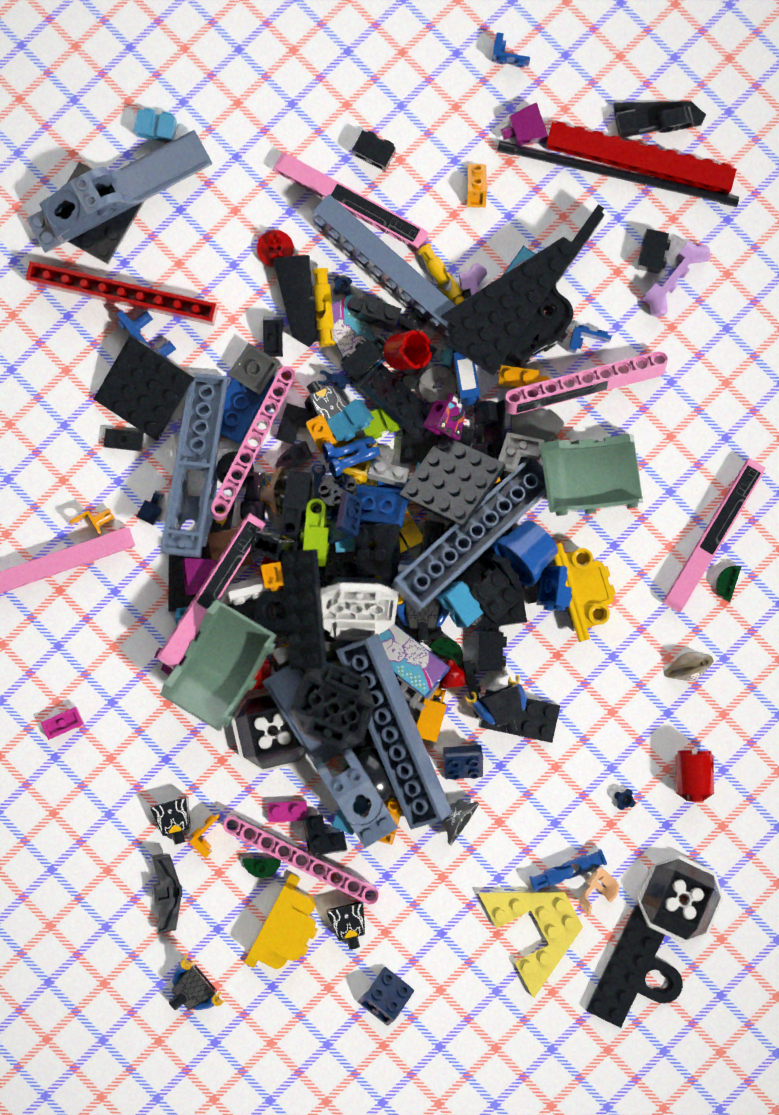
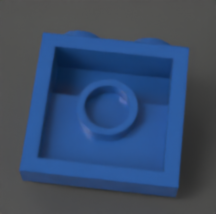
M551 566L546 567L541 572L536 605L544 606L543 610L565 611V607H570L572 587L565 586L568 578L567 567Z

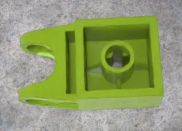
M312 499L307 504L305 531H301L300 541L304 544L303 550L317 549L319 568H326L329 564L330 543H328L329 528H327L328 508L322 500ZM316 505H321V512L318 514L313 513V508Z

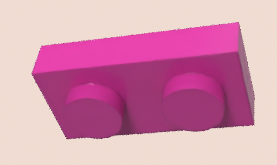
M78 707L40 722L48 740L85 724Z
M307 801L268 803L269 823L302 821V818L307 816Z

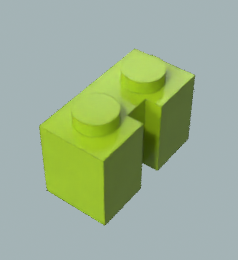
M380 408L370 411L374 419L369 422L371 425L363 431L366 438L373 437L377 440L382 437L383 433L389 431V434L399 431L401 426L387 412Z

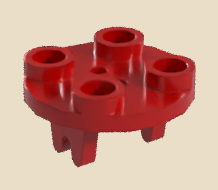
M281 230L265 232L257 243L259 259L265 266L275 268L274 258L294 255L292 238Z

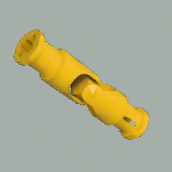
M431 243L423 246L416 253L426 263L425 267L429 273L436 278V283L442 293L455 305H458L465 300L462 296V291L451 274L446 272L445 265L440 257L435 255L431 248ZM451 281L452 287L449 291H446L442 286L449 284Z
M328 268L312 270L315 280L313 290L317 330L320 334V347L335 345L333 340L334 320L330 284H328L327 273H329Z

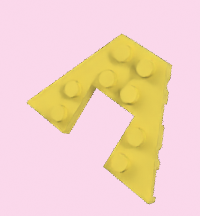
M564 891L536 893L479 892L478 894L496 928L531 911L548 942L546 946L515 962L534 998L582 930V923Z

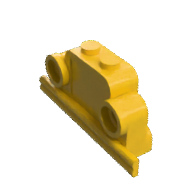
M562 543L556 544L558 554L552 561L554 566L567 567L568 578L565 586L572 587V600L570 607L566 608L573 631H576L578 641L582 642L590 639L588 627L602 625L608 621L610 612L607 606L613 602V596L616 595L613 584L610 585L608 577H610L608 566H604L600 561H593V555L590 550L579 548L565 554Z
M290 873L244 961L246 965L254 968L257 962L260 961L271 968L280 969L286 964L287 960L296 961L300 956L304 957L307 953L309 946L306 944L310 938L314 939L318 929L315 928L316 919L311 915L315 909L314 898L310 894L302 893L296 889L301 879L300 877Z

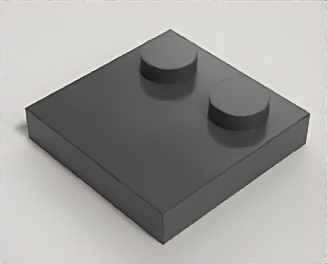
M248 343L228 375L261 396L281 363L251 343Z

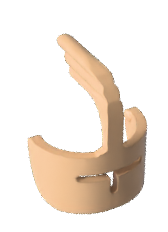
M599 867L586 880L589 886L581 893L579 898V904L588 917L591 916L590 912L592 910L588 896L594 888H597L610 903L619 892L618 882L602 867ZM596 879H599L605 885V887L602 886Z

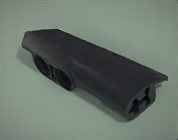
M692 101L619 102L613 104L617 131L621 138L656 131L668 133L701 126L707 115Z
M310 255L274 258L273 262L291 335L299 342L310 347L318 339Z
M505 400L474 403L472 407L476 444H473L471 448L498 460L505 438ZM503 473L499 477L501 481L495 483L490 492L502 482Z

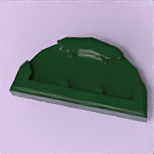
M742 566L726 567L717 577V592L728 603L731 602Z
M439 638L428 646L448 660H454L456 665L461 667L463 651L456 641L449 638Z
M243 858V863L248 873L254 877L266 878L276 873L280 867L281 860L277 858Z

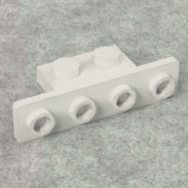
M261 577L228 585L219 601L225 605H239L247 600H258L263 593L272 591L270 588L265 589L264 582Z

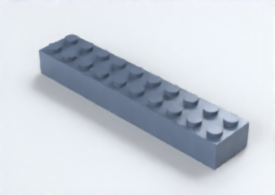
M328 194L313 210L314 226L321 232L325 231L329 235L328 238L334 244L338 243L341 245L343 252L349 257L352 255L361 268H367L376 281L383 282L388 292L391 294L395 293L400 297L399 301L407 307L409 305L413 308V313L419 319L424 317L428 322L429 328L434 332L438 331L443 335L442 339L446 342L455 327L441 319V316L456 305Z
M527 458L517 467L516 473L509 474L485 497L465 528L455 524L393 581L391 586L417 614L547 494L543 467L535 459Z
M378 633L341 647L336 652L343 668L367 679L368 688L375 704L368 729L410 830L442 821L452 813V810Z

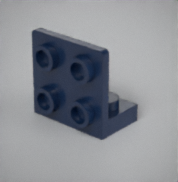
M349 492L341 493L339 508L332 509L328 543L330 544L358 536L363 501Z
M384 967L357 1003L388 1026L396 1020L415 990L387 967Z

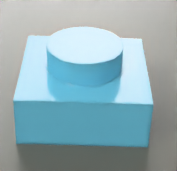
M446 346V350L441 351L439 361L443 362L442 367L449 369L453 349Z
M354 537L335 543L336 553L355 552Z

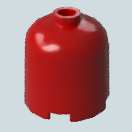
M420 330L398 333L386 340L383 355L388 365L393 369L410 370L422 368L431 359L432 352H430L429 348L431 342L428 336Z

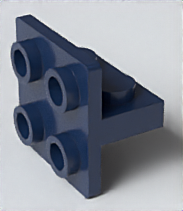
M481 745L443 747L446 780L483 777V752Z

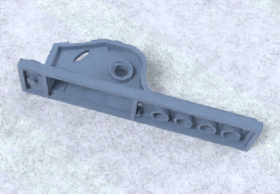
M194 129L120 169L110 171L106 167H98L74 178L53 195L39 203L42 210L26 219L43 251L47 253L213 165ZM110 185L116 191V193L100 197L97 190ZM73 203L75 204V210L69 218L62 219L55 215L61 212V209Z
M191 373L196 377L186 394L160 551L161 554L200 558L202 546L206 547L213 520L210 510L217 495L216 457L229 379L228 376ZM187 469L204 471V485L200 496L188 495L189 476ZM188 519H192L196 523L195 532L182 531L181 526Z
M290 665L262 682L364 848H367L398 827L350 747L337 751L303 735L290 710L304 673L301 669H291ZM342 753L351 768L332 778L324 763ZM359 794H363L371 801V808L365 817H361L353 811V803Z

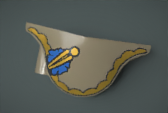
M283 466L279 467L275 473H265L259 501H265V505L269 506L277 517H280L282 510L280 505L281 493L285 494L283 490L285 467Z

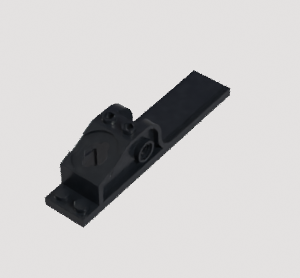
M598 204L572 240L574 244L579 246V249L506 358L517 366L525 365L530 362L531 358L541 352H547L554 348L558 342L562 344L570 332L568 327L574 315L573 307L570 301L558 292L556 286L605 216L603 213L605 208ZM544 311L550 312L551 316L546 315Z

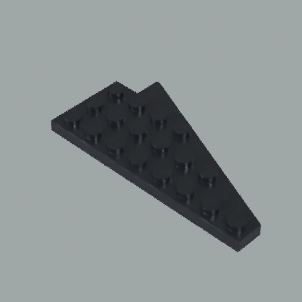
M563 236L442 314L441 319L455 327L445 345L494 376L579 249V246Z

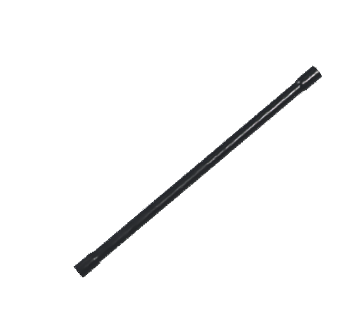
M499 141L497 152L517 155L711 200L736 208L739 203L740 196L710 191L521 147L513 143Z

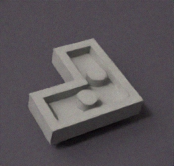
M507 432L498 459L505 463L506 468L504 471L516 473L521 457L540 460V443L545 441Z
M377 445L376 447H379L381 454L372 459L367 478L404 488L410 469L393 465L392 460L395 450Z

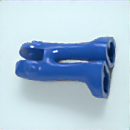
M367 437L338 448H334L330 442L323 443L324 459L326 463H329L331 474L335 477L339 476L344 469L379 456L381 454L379 447H372L375 445L376 440L373 437ZM351 453H356V454L353 455V456H350V457H347V458H343V459H339V458L344 457V456H346V455H349V454H351Z

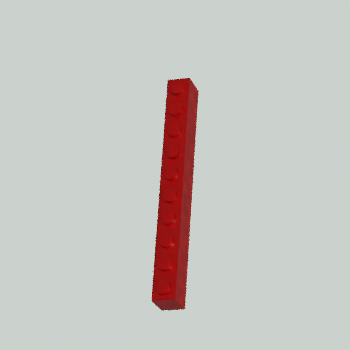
M560 121L552 122L545 147L546 150L719 193L729 194L731 192L737 168H733L732 165L727 163L717 164L711 159H697L692 154H677V151L672 149L661 150L656 145H641L636 140L626 141L616 135L610 137L600 131L590 132L586 131L583 127H570Z
M32 261L29 262L25 278L31 285L211 326L215 325L218 306L213 302Z

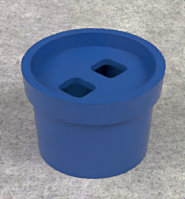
M525 520L507 536H502L492 544V551L497 555L506 556L511 561L512 569L520 577L519 581L526 586H534L541 577V572L558 554L557 545L552 537L541 526L530 520Z

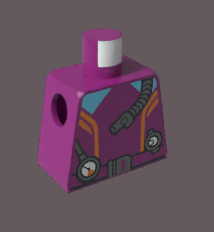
M448 393L446 401L436 400L423 427L439 437L442 434L459 442L465 417V411L457 406L459 396Z

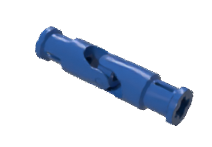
M600 848L598 852L588 856L585 854L565 862L561 866L546 869L542 874L534 877L532 875L529 876V879L536 893L539 889L546 886L552 887L563 882L565 879H571L588 873L597 866H605L607 861ZM572 864L579 865V869L575 873L571 867Z

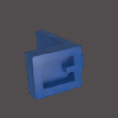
M496 32L492 61L502 65L506 63L514 64V66L519 68L528 67L531 57L506 53V40H503L504 33Z
M584 325L575 326L568 352L576 353L577 349H581L584 338L580 336L604 342H610L612 336L608 335V332L604 330H597L596 332Z

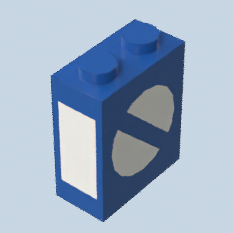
M453 353L452 362L459 404L464 403V406H471L480 397L475 364L459 353Z

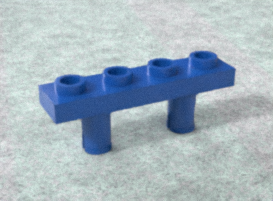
M123 310L119 311L116 315L119 317L117 322L123 330L127 328L131 333L130 335H134L149 345L140 333V329L153 320L148 311L146 310L134 320H130ZM169 340L156 351L167 357L176 348Z

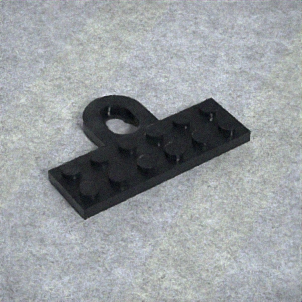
M317 549L281 552L284 591L263 593L255 605L256 619L260 626L268 631H288L291 669L327 668ZM278 602L283 603L286 609L285 617L282 620L273 616L270 612L271 607Z
M636 904L585 1009L587 1012L619 1028L622 1027L638 993L655 1002L665 1004L676 1000L683 989V980L679 971L672 965L655 957L665 935L647 926L641 908ZM651 970L660 971L663 977L668 980L667 987H649L645 981L647 973Z

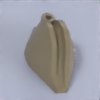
M688 652L680 655L664 672L666 678L694 681L706 672L714 663V660L709 655Z

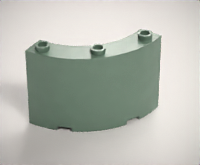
M625 434L603 438L604 442L587 439L574 442L555 440L540 443L549 512L556 513V516L568 515V512L585 511V514L597 513L596 509L627 506V509L637 508L639 503H644L634 435Z
M216 599L205 613L198 629L201 631L196 640H192L184 654L186 658L180 666L177 665L164 682L160 696L220 732L224 726L228 727L233 719L231 715L248 689L252 690L257 682L255 677L267 655L271 654L276 646L274 640L277 635Z

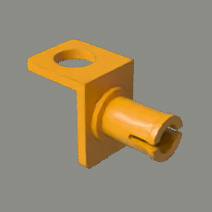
M109 508L95 516L91 515L88 510L71 519L69 524L72 526L88 517L98 536H101L100 526L115 518Z

